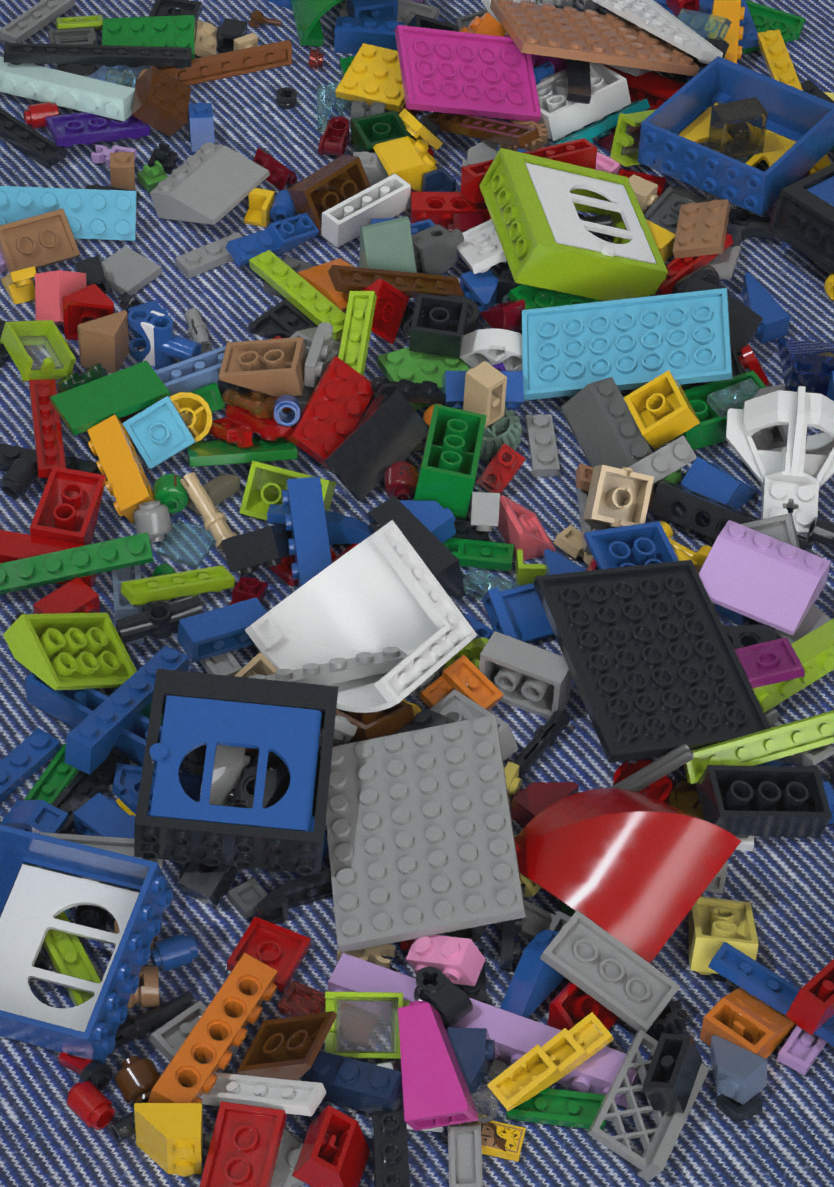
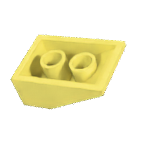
M700 896L689 911L688 957L690 970L702 975L719 974L708 966L724 942L756 961L759 943L751 902Z

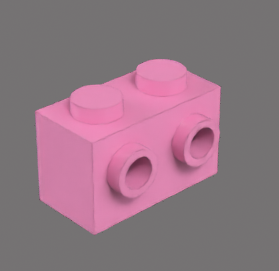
M431 935L414 939L406 961L413 968L416 975L420 969L431 966L439 969L453 984L475 986L485 958L471 939Z

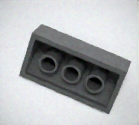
M612 377L586 385L561 406V411L590 467L606 465L622 469V467H629L653 453L646 439L641 434Z

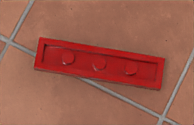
M726 233L724 250L733 244L732 235ZM719 254L674 259L666 265L668 271L666 279L661 283L655 294H670L678 280L708 264Z

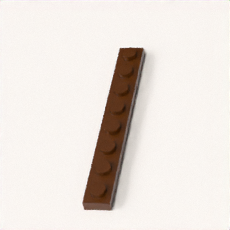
M432 112L425 115L440 125L439 130H443L446 133L453 132L457 135H467L469 138L476 137L481 140L493 141V143H504L506 146L513 145L518 146V148H526L532 145V141L540 138L538 128L474 115Z

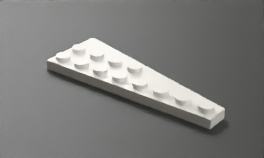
M592 0L637 25V28L646 30L696 57L701 63L709 64L717 56L722 57L723 55L715 46L654 0Z

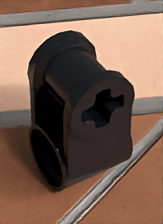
M430 966L418 971L415 980L417 987L414 991V1000L429 1002L439 1012L446 1030L473 1010V1005L468 995L454 985L439 969Z

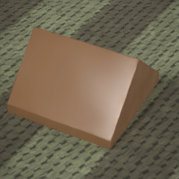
M126 310L77 325L80 365L88 368L101 362L102 367L106 368L107 373L112 374L119 371L129 353Z

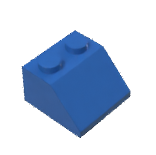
M698 456L681 482L683 486L736 509H740L755 497L758 492L724 469Z

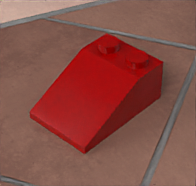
M53 466L31 523L30 534L90 545L95 532L106 475Z

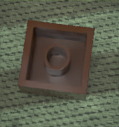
M152 66L136 80L132 116L171 137L187 123L191 88Z

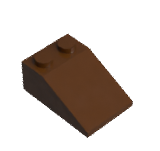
M404 701L391 708L370 713L349 712L336 708V715L349 719L351 724L358 727L354 737L347 744L393 735L397 730L402 729L414 719L412 705Z
M334 1011L263 1021L237 1072L240 1075L298 1080L312 1067L337 1014Z

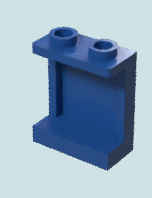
M533 583L501 592L498 587L487 590L482 602L493 631L511 636L525 643L555 636Z

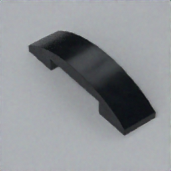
M331 869L320 871V875H304L279 886L256 905V917L276 924L288 920V909L333 896Z

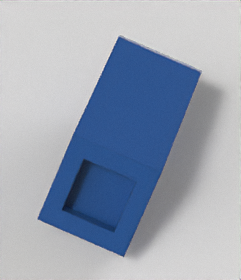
M19 800L13 805L1 822V825L38 834L41 832L59 833L68 821V813L43 800Z

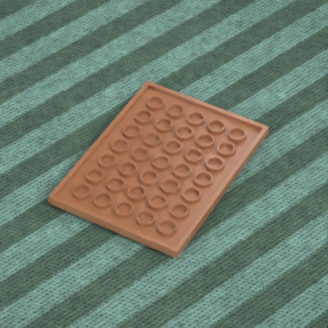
M491 0L490 9L521 53L696 76L699 72L698 65L685 51L646 30L637 28V25L623 17H619L615 13L608 12L606 15H602L588 9L585 12H580L573 7L567 6L564 9H559L554 5L546 3L538 6L534 5L533 2L522 0L521 3L513 2L512 0Z

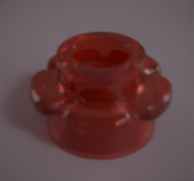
M319 48L317 50L310 49L308 67L315 68V70H317L318 66L322 67L324 53H320Z

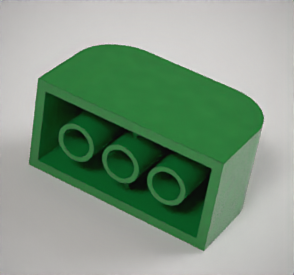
M434 404L414 501H437L443 508H449L455 517L466 519L476 478L487 415Z

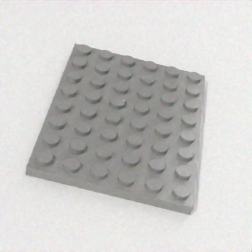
M495 714L333 747L326 825L337 946L340 953L526 917L498 723Z

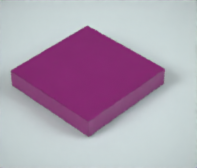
M786 637L734 649L752 689L805 677L804 667Z

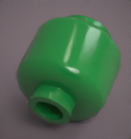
M177 474L160 476L153 486L154 500H159L161 504L166 505L170 514L181 512L187 507L189 502V494L180 482L184 478Z

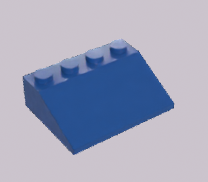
M659 521L584 532L583 535L599 570L679 561Z

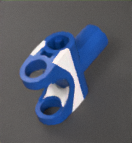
M143 308L129 312L127 316L128 325L143 337L135 338L129 343V353L135 359L141 362L147 360L151 366L161 369L174 364V358L184 361L201 354L202 345L200 343L174 334L171 317ZM136 317L144 318L142 320H134ZM137 346L145 347V349L136 350L134 348Z

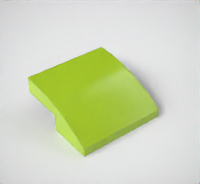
M102 15L56 18L55 21L56 30L94 27L95 30H103Z

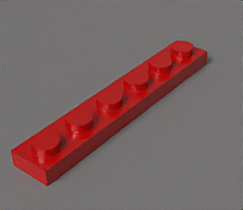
M55 379L29 380L38 478L48 479L53 466L66 468L60 415L51 404L50 398L57 395Z

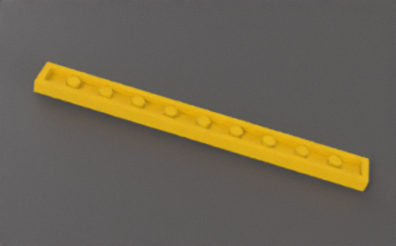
M780 30L757 33L758 44L771 78L803 91ZM826 154L807 172V175L809 176L830 166L831 162L828 155Z

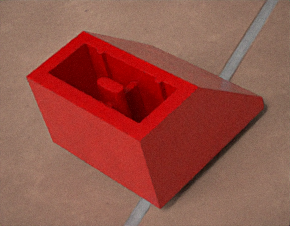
M328 1105L311 1122L292 1176L311 1187H359L370 1149L358 1121Z

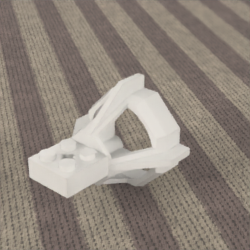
M798 386L797 392L778 390L745 401L743 409H728L726 441L761 484V519L787 514L788 510L786 508H792L794 510L792 515L796 533L807 537L813 519L818 517L819 488L834 475V401L823 394L806 393L805 386ZM788 425L787 446L768 449L760 430L771 426ZM807 426L824 431V433L806 436Z

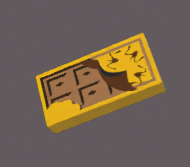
M478 1118V1121L459 1124V1126L481 1125L482 1154L519 1162L526 1128Z

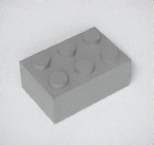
M494 631L480 654L479 670L504 694L499 701L546 719H550L557 710L563 711L570 699L572 675L564 656Z

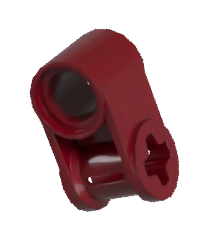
M336 116L329 120L324 134H322L319 141L318 155L323 156L327 154L337 157L345 155L349 144L348 119Z

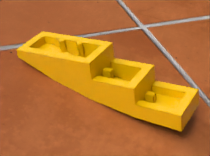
M591 1012L569 1031L564 1028L542 1047L537 1044L487 1084V1087L504 1108L509 1111L534 1097L583 1064L613 1041V1036Z

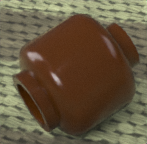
M132 1056L121 1063L122 1068L117 1072L115 1081L127 1104L148 1103L152 1088L159 1080L160 1075L151 1059H140L139 1056Z

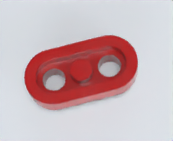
M748 344L740 348L742 354L738 355L743 368H750L766 387L770 386L771 384L750 345Z

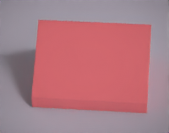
M56 270L35 274L36 321L53 320L55 325H64L63 297L87 287L86 273Z
M502 495L499 501V523L497 528L507 544H514L513 556L515 560L517 549L523 550V561L543 556L547 548L555 552L556 548L537 515Z

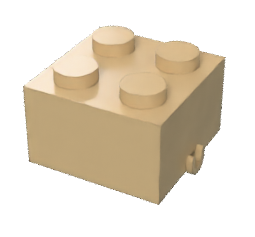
M606 465L594 466L583 520L611 527L645 523L654 476L633 472V469L628 467L619 469Z

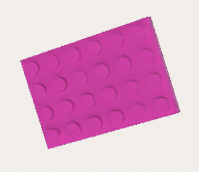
M397 25L395 36L406 109L538 122L540 120L541 111L531 54L521 53L510 37Z

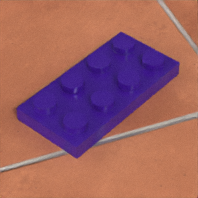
M88 112L45 117L46 127L57 147L68 148L76 144L92 145L100 141L115 142L124 138L139 139L142 136L150 135L149 125L132 115L125 121Z

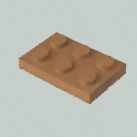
M729 199L681 205L673 246L675 259L723 253L730 213Z
M63 209L0 225V251L8 273L35 266V269L80 256Z

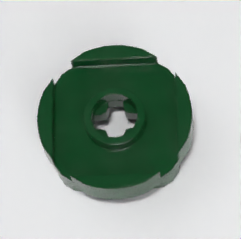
M100 362L86 368L87 371L81 373V375H78V372H73L63 377L64 380L57 383V390L59 393L107 376L106 368L102 367Z

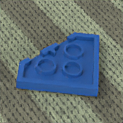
M117 763L112 792L136 815L143 767ZM154 769L147 816H150L156 769ZM179 772V781L184 792L194 801H200L203 776Z

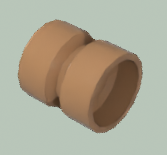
M158 965L142 966L139 973V988L134 995L131 994L127 1004L128 1009H133L135 1004H139L142 1008L160 1006Z

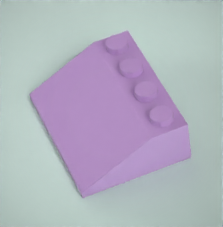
M729 520L718 535L698 575L711 602L793 636L825 587L831 561Z

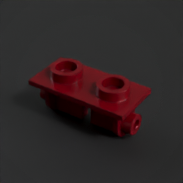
M257 148L253 162L269 170L270 175L265 180L280 191L285 189L286 184L296 183L297 176L294 171L284 166L261 148Z

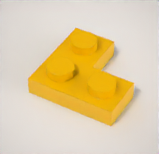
M405 108L400 112L399 116L404 121L406 130L417 140L420 139L427 146L431 145L436 150L441 147L443 143Z

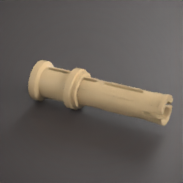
M188 473L180 482L202 515L204 528L212 534L216 541V548L224 550L221 540L237 536V534L229 528L226 523L227 517L225 514L218 512L196 473Z

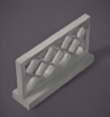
M639 1030L635 1034L587 1134L639 1168L637 1175L649 1182L663 1171L710 1068L701 1063L684 1113L663 1111L661 1114L660 1111L653 1110L649 1100V1106L638 1108L633 1092L644 1090L642 1085L647 1074L645 1067H649L652 1061H643L638 1048L642 1043L654 1055L658 1044L657 1040ZM637 1069L641 1085H630L626 1074L628 1070ZM625 1094L630 1110L618 1111L614 1100L615 1095ZM652 1112L656 1127L646 1130L641 1114ZM632 1116L638 1132L626 1134L621 1117ZM613 1119L618 1135L610 1136L600 1129L604 1120ZM640 1138L644 1149L642 1157L632 1151L629 1139Z

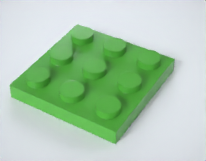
M409 347L377 356V365L390 381L399 382L401 379L410 380L414 383L431 381L436 383L441 391L442 376L445 371L469 370V367L461 358L409 351ZM409 402L415 410L433 405Z

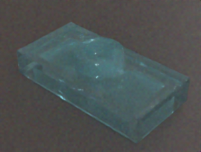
M318 85L317 128L319 132H324L327 127V116H331V101H327L326 85Z

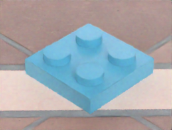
M169 396L122 423L150 470L196 443L195 438Z

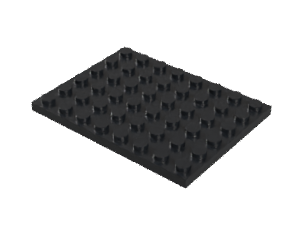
M692 560L535 577L533 585L609 763L664 756L682 744H687L693 751L771 728Z

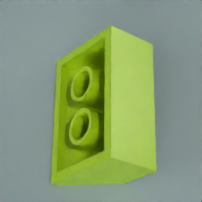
M252 461L239 513L267 520L270 504L282 505L281 491L286 490L287 479L315 476ZM320 478L324 510L329 511L336 482Z

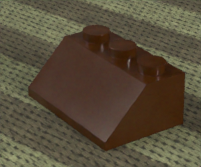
M341 155L290 187L288 191L299 214L307 212L320 231L318 234L321 235L322 212L371 186L360 158L357 156Z

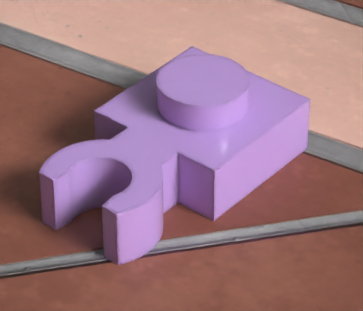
M96 145V153H91L92 162H106V167H110V153L134 152V160L137 157L136 149L113 145L112 149H107L103 145Z

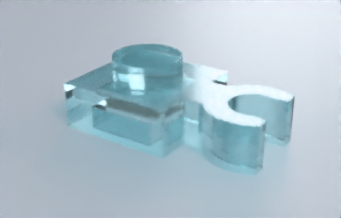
M339 82L318 88V96L329 108L336 106V112L339 115H344V108L351 111L352 101L336 98L335 90Z

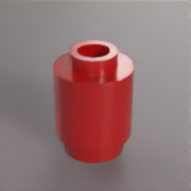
M50 102L28 105L27 111H23L25 124L30 125L32 129L46 127L45 117L59 115L57 104H51Z
M79 1082L69 1090L67 1106L88 1127L100 1130L111 1122L115 1115L112 1102L92 1082Z

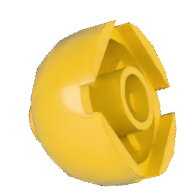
M179 392L170 396L195 438L196 443L202 441L212 426V412L208 403L201 396L193 393Z

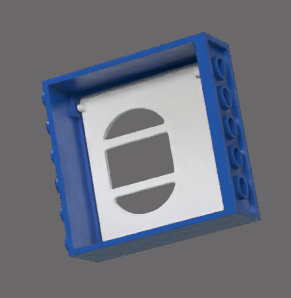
M0 824V1036L105 1063L108 1054H111L115 1048V1037L118 1027L126 1020L128 1013L127 1004L131 994L134 995L138 989L141 968L147 964L150 958V945L153 937L157 936L160 932L162 925L161 917L165 907L168 908L172 901L173 890L157 862ZM93 905L108 911L116 919L120 932L114 934L55 919V917L75 906ZM53 929L115 945L101 983H94L33 967L48 930ZM34 978L95 995L90 1000L75 1007L54 1008L42 1003L34 996L29 980Z

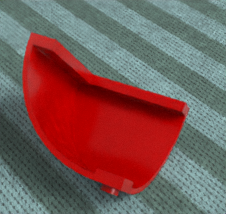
M618 788L591 789L565 797L540 812L515 838L521 875L555 896L574 911L578 910L648 963L653 961L741 843L740 839L713 823L644 794Z

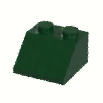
M396 111L351 119V143L356 152L376 153L373 149L376 144L406 136L412 138Z

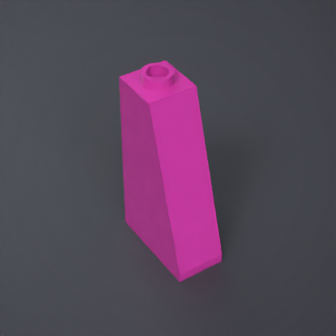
M413 1001L406 1007L398 1008L404 1121L415 1131L478 1121L477 1110L439 1012L429 1002Z

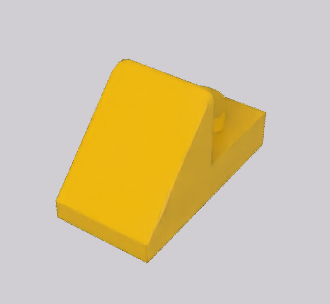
M35 266L10 272L1 279L5 290L14 304L17 305L35 300V286L33 283L35 274H37Z

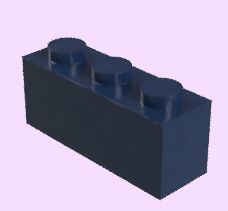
M319 1051L312 1067L301 1077V1081L323 1083L326 1095L322 1100L372 1114V1111H400L404 1105L402 1073L397 1070Z

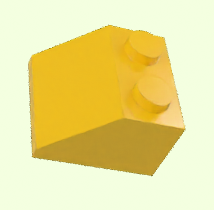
M406 136L379 143L373 147L389 176L393 174L398 175L417 192H422L423 175L438 169L436 166L437 161L428 153V146L420 139L416 141Z
M134 1103L136 1145L168 1174H177L183 1177L202 1174V1103Z

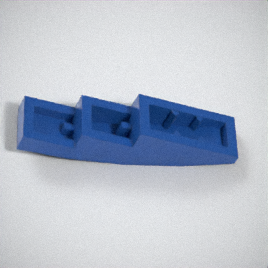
M270 504L267 512L268 524H285V514H289L288 506L283 507V505ZM325 510L329 544H359L372 535L368 529L369 524L352 517Z

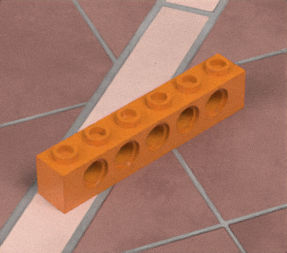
M246 953L243 954L152 1088L148 1103H202L200 1097L203 1092L207 1094L211 1092L218 1079V1076L215 1075L220 1068L224 1071L233 1056V1053L230 1052L235 1045L239 1048L248 1033V1030L245 1029L249 1023L254 1025L263 1010L260 1006L262 1002L266 1001L269 1003L277 989V985L274 984L277 970Z

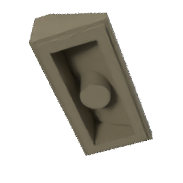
M220 474L203 485V488L211 498L214 506H217L240 490V478L237 475ZM189 496L187 507L199 516H202Z

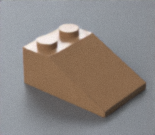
M303 337L227 342L219 379L275 397L302 395L305 362L308 356Z

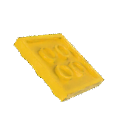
M363 43L335 90L336 98L349 101H366L368 105H371L372 102L386 103V109L400 112L405 104L398 51Z

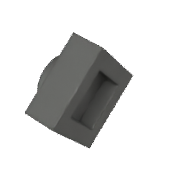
M252 878L228 891V900L242 917L247 919L256 914V905L268 894Z

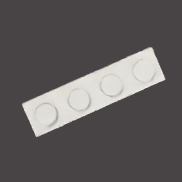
M216 1072L215 1075L218 1076L214 1087L209 1094L203 1092L200 1099L203 1105L220 1106V1102L223 1101L285 1110L286 1114L312 1116L326 1095V1090L323 1083Z

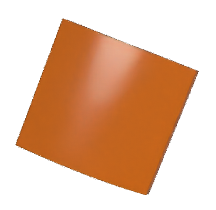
M463 655L443 670L442 676L420 693L419 698L431 709L455 689L489 711L504 694Z

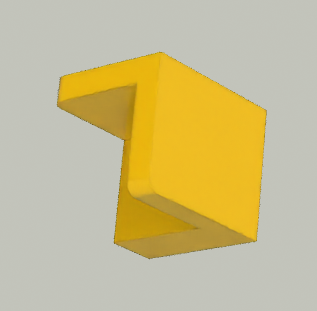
M254 188L248 194L249 209L244 217V223L267 228L271 219L269 213L275 197V191Z

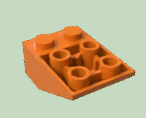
M739 987L724 996L704 1016L700 1040L711 1047V1037L715 1034L767 1059L796 1028L797 1024L781 1012L776 1011L773 1007Z

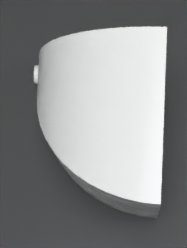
M393 520L337 559L245 629L261 653L278 670L301 669L303 665L309 663L325 664L329 663V660L333 658H354L358 653L362 652L374 654L382 652L387 647H397L408 656L387 673L328 685L338 686L336 708L356 713L378 712L400 703L477 636V633Z

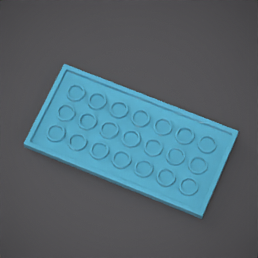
M727 288L522 310L524 401L573 396L586 385L609 377L613 378L619 391L638 389L668 370L680 385L733 379Z

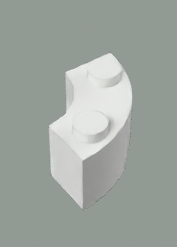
M494 328L475 330L464 335L460 358L471 368L484 361L491 366L503 362L506 371H521L523 369L522 334Z

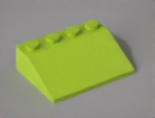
M108 613L22 614L3 634L14 658L54 690L118 688L137 672Z

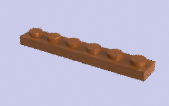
M289 40L192 59L191 67L183 69L166 66L158 69L170 76L177 77L178 81L188 86L291 65L292 44Z

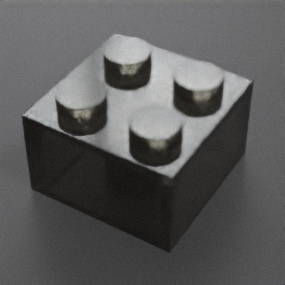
M757 97L712 106L708 137L710 149L733 159L763 153L768 112Z

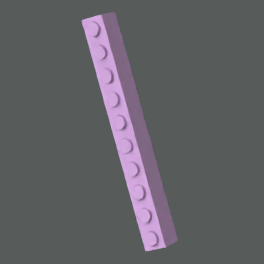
M343 953L328 981V992L403 993V1000H410L409 1003L415 1001L414 991L417 985L416 979ZM472 998L470 1000L473 1010L452 1026L455 1028H487L490 1040H495V1058L489 1060H499L509 1066L514 1064L537 1044L542 1047L561 1031ZM340 1002V1007H349L362 1012L368 1017L379 1018L391 1023L392 1002ZM605 1046L556 1083L570 1087L576 1092L606 1095L626 1053ZM637 1069L628 1070L626 1074L631 1086H635L639 1079ZM625 1094L615 1095L616 1105L627 1108L628 1102Z

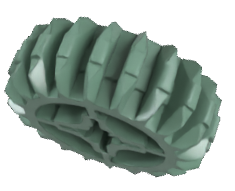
M506 405L504 416L484 429L479 459H485L487 463L489 459L494 458L504 443L513 450H516L521 442L522 427L519 417L515 416L514 410H507Z

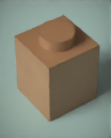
M134 152L110 153L112 187L135 190Z

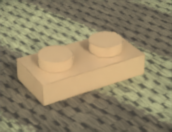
M197 20L195 25V55L206 57L216 54V34L218 28L208 22Z

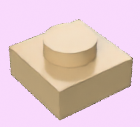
M254 33L234 39V51L258 46V37Z

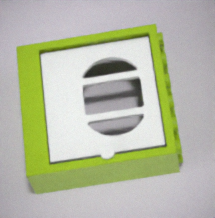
M504 148L499 149L479 186L515 283L602 301L648 297L650 294L655 295L661 283L666 279L668 271L628 177ZM577 211L595 215L610 214L612 227L580 220ZM589 231L612 235L614 243L604 241Z

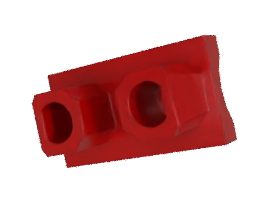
M504 443L476 483L490 493H500L501 496L526 461V458Z

